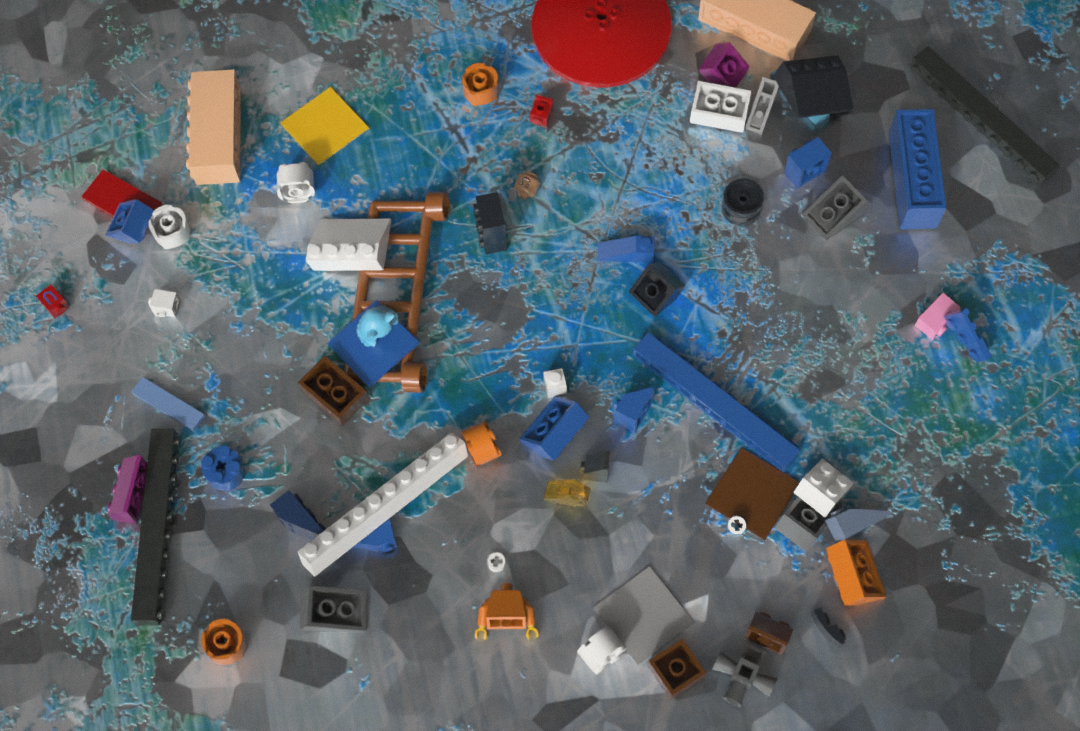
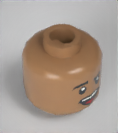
M528 171L520 173L514 184V190L518 192L517 196L524 200L527 197H535L540 186L539 177Z

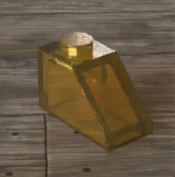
M575 479L548 481L543 500L572 508L586 507L591 488Z

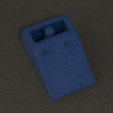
M288 490L270 504L276 517L289 532L312 541L326 530L321 522L317 524L316 516L309 508L306 509L303 500L297 493L293 495Z

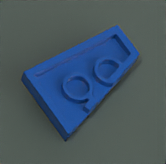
M968 308L951 311L943 316L947 321L948 327L954 330L959 342L967 348L973 360L982 362L991 357L983 338L975 332L977 328L975 322H970L967 316L970 314Z

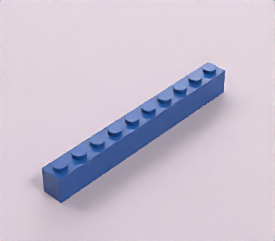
M647 333L633 348V356L778 470L785 473L800 453L796 443L785 439L779 430L772 429L767 425L765 419L754 415L748 406L741 405L731 393L727 394L717 382L710 381L703 371L696 370L687 359L679 357L676 351L669 346H665L659 337Z

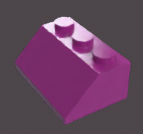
M141 455L124 458L122 465L118 467L117 475L119 477L117 483L113 486V500L108 505V514L114 521L137 524L144 497L147 463Z

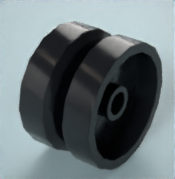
M741 178L731 181L726 186L721 209L724 218L728 222L737 226H748L759 218L764 202V192L760 185L753 180Z

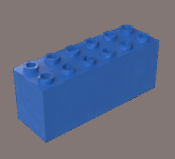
M934 109L896 110L889 130V141L900 230L937 229L946 210V201Z

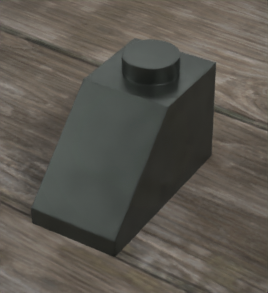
M610 451L586 455L585 462H581L580 473H584V480L607 482Z

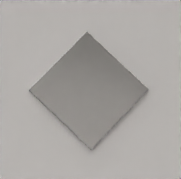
M650 566L594 607L605 624L610 626L623 642L626 651L637 665L641 664L694 624L693 620Z

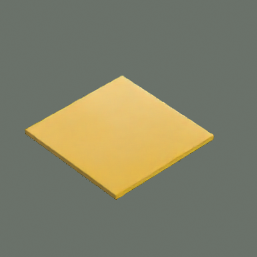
M331 87L280 122L282 127L318 166L369 129Z

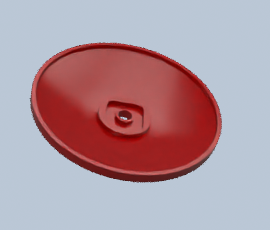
M537 0L532 14L531 26L535 48L541 59L552 71L564 79L579 85L606 88L630 83L650 72L659 63L667 50L671 37L672 23L670 10L665 0ZM599 15H604L606 19L600 20L597 17Z

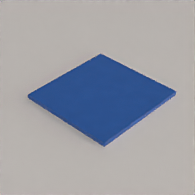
M375 300L327 343L369 388L420 344L399 321L396 325H392V330L386 336L377 338V343L374 347H367L361 342L357 336L359 320L368 309L383 306L378 300Z

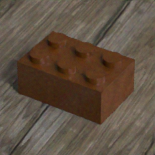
M326 356L298 382L300 390L341 426L369 400L367 391Z

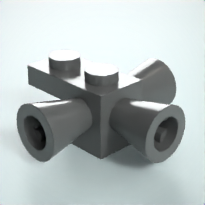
M747 643L738 664L720 651L712 670L732 675L730 681L733 684L722 697L725 701L734 706L742 707L745 689L749 690L751 685L770 697L778 678L757 673L766 651Z

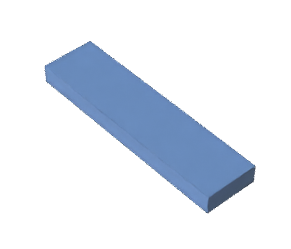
M144 377L140 379L131 391L136 397L193 432L206 417L202 412Z

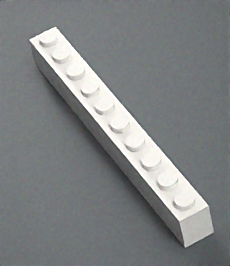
M453 432L443 438L297 551L302 565L314 577L467 458L465 442Z

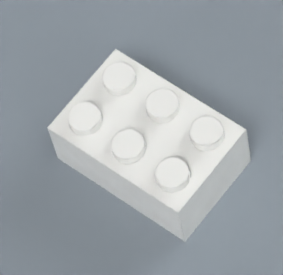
M698 81L690 123L743 133L751 91Z

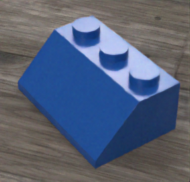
M554 396L519 440L543 458L554 461L561 454L564 447L572 441L573 436L578 430L584 426L589 416L576 401Z

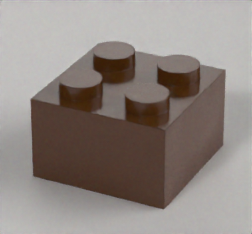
M683 638L650 659L647 664L670 700L705 678L706 671Z

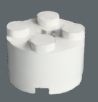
M300 162L298 164H282L279 166L277 172V194L280 199H288L289 203H303L308 201L311 195L312 197L314 196V174L307 163Z
M164 205L154 210L151 219H149V228L158 244L165 249L178 247L190 239V225L180 208Z
M610 626L588 639V646L586 647L583 644L577 653L589 668L598 675L606 668L609 662L612 664L621 657L620 654L626 650V647Z

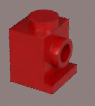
M536 94L529 114L530 122H533L535 125L547 126L554 109L553 99Z

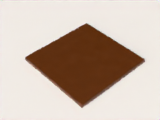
M741 448L705 505L728 519L735 516L743 518L747 525L746 530L765 541L793 497L794 491L800 482ZM738 519L734 520L736 524L743 527V524L739 523Z

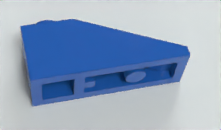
M631 236L598 243V261L653 263L655 236Z
M390 519L386 520L353 547L381 552L391 551L397 544Z

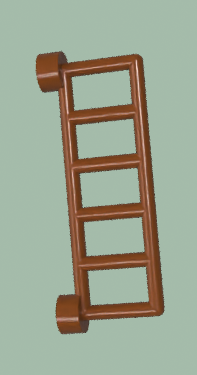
M428 192L425 201H372L370 203L368 219H379L380 212H423L420 234H389L388 245H418L415 267H384V270H360L352 321L374 302L366 301L370 278H413L410 301L379 302L394 312L409 313L406 329L417 339L432 222L448 220L450 201L447 192ZM414 348L402 359L401 371H388L377 382L401 383L404 392L424 393L427 386V367L425 362H414ZM345 363L344 372L355 382H363Z

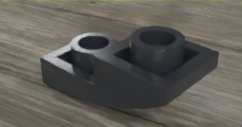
M822 608L814 610L811 616L820 632L838 649L842 648L846 640L843 629H839L837 624L829 627L830 619L826 612L823 613Z

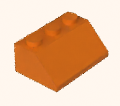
M844 539L826 548L828 560L834 571V579L838 583L840 596L845 606H857L887 597L867 540Z

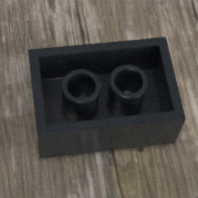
M498 192L476 196V203L473 204L480 248H484L485 255L507 251L505 221Z

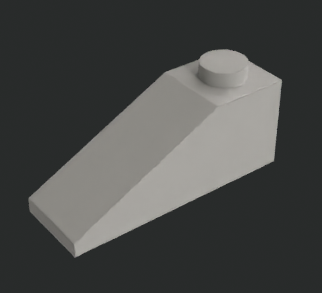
M765 77L762 78L745 126L746 130L762 135L779 87L776 81Z

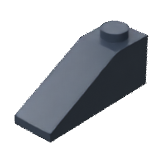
M840 508L830 513L832 517L825 520L835 541L838 542L892 514L890 511L848 509L842 511Z

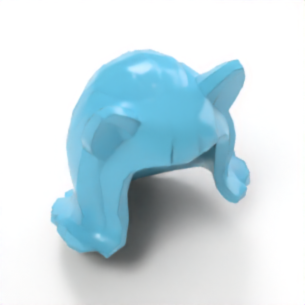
M386 306L368 309L362 315L357 325V336L361 342L367 347H374L377 343V338L386 336L392 330V325L398 323L397 313H394L392 309Z

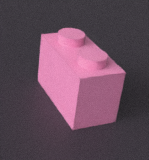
M942 293L918 318L915 326L933 340L937 335L942 336L947 330V321L943 316L948 312L959 310L961 307Z

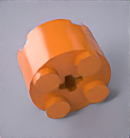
M484 63L470 65L462 76L465 98L473 106L486 105L496 100L499 92L496 70L491 66H485Z
M486 421L461 431L462 438L476 467L502 455L498 445L495 444L494 434L489 429Z
M218 619L211 622L201 636L203 650L215 663L228 665L244 656L247 646L246 636L236 623L228 619Z

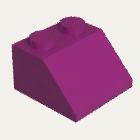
M724 42L714 45L699 71L709 83L736 88L750 66L731 42Z

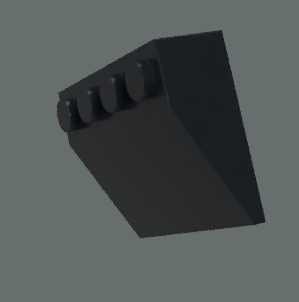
M838 55L783 61L773 74L774 79L797 118L848 112L854 109L847 71Z

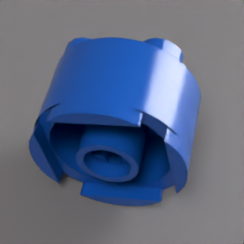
M228 446L217 447L209 451L202 458V473L214 489L231 491L242 483L245 466L233 449Z

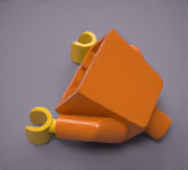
M503 583L501 590L492 591L491 597L487 598L479 608L477 623L479 629L475 631L476 639H478V634L481 631L485 633L484 640L488 638L485 626H487V629H526V625H528L526 638L529 640V631H534L537 638L538 630L534 628L536 622L533 606L526 598L522 597L521 591L513 590L512 584Z

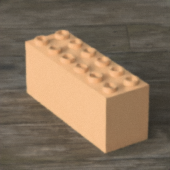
M701 0L698 20L778 58L791 61L795 60L811 34L816 12L797 4L793 0Z
M235 70L191 72V79H188V88L191 90L190 95H188L190 111H187V118L190 122V126H187L189 142L186 144L187 152L189 153V158L186 159L187 169H190V176L194 178L196 185L240 182L241 88Z

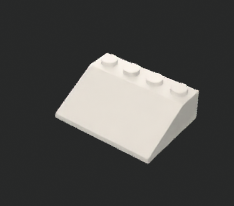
M321 219L308 244L306 262L313 271L384 270L391 219Z

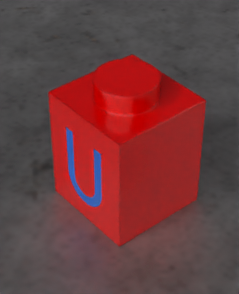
M51 284L36 295L37 299L54 319L62 315L69 308L64 298Z

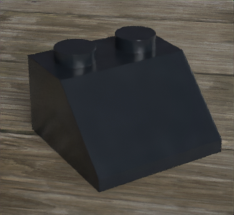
M658 261L646 267L629 293L656 317L677 299L686 286Z

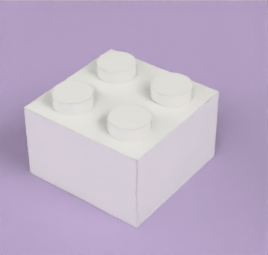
M822 458L801 480L794 493L822 516L826 517L846 496L854 483Z

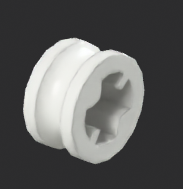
M739 516L732 517L728 522V528L734 534L743 533L747 526L745 520ZM738 519L739 523L743 524V527L739 528L740 531H736L732 527V522L735 523L734 520Z
M498 552L492 553L488 557L489 569L494 572L503 570L506 564L504 555ZM495 557H498L499 561L502 560V564H498V567H494V563L491 564Z

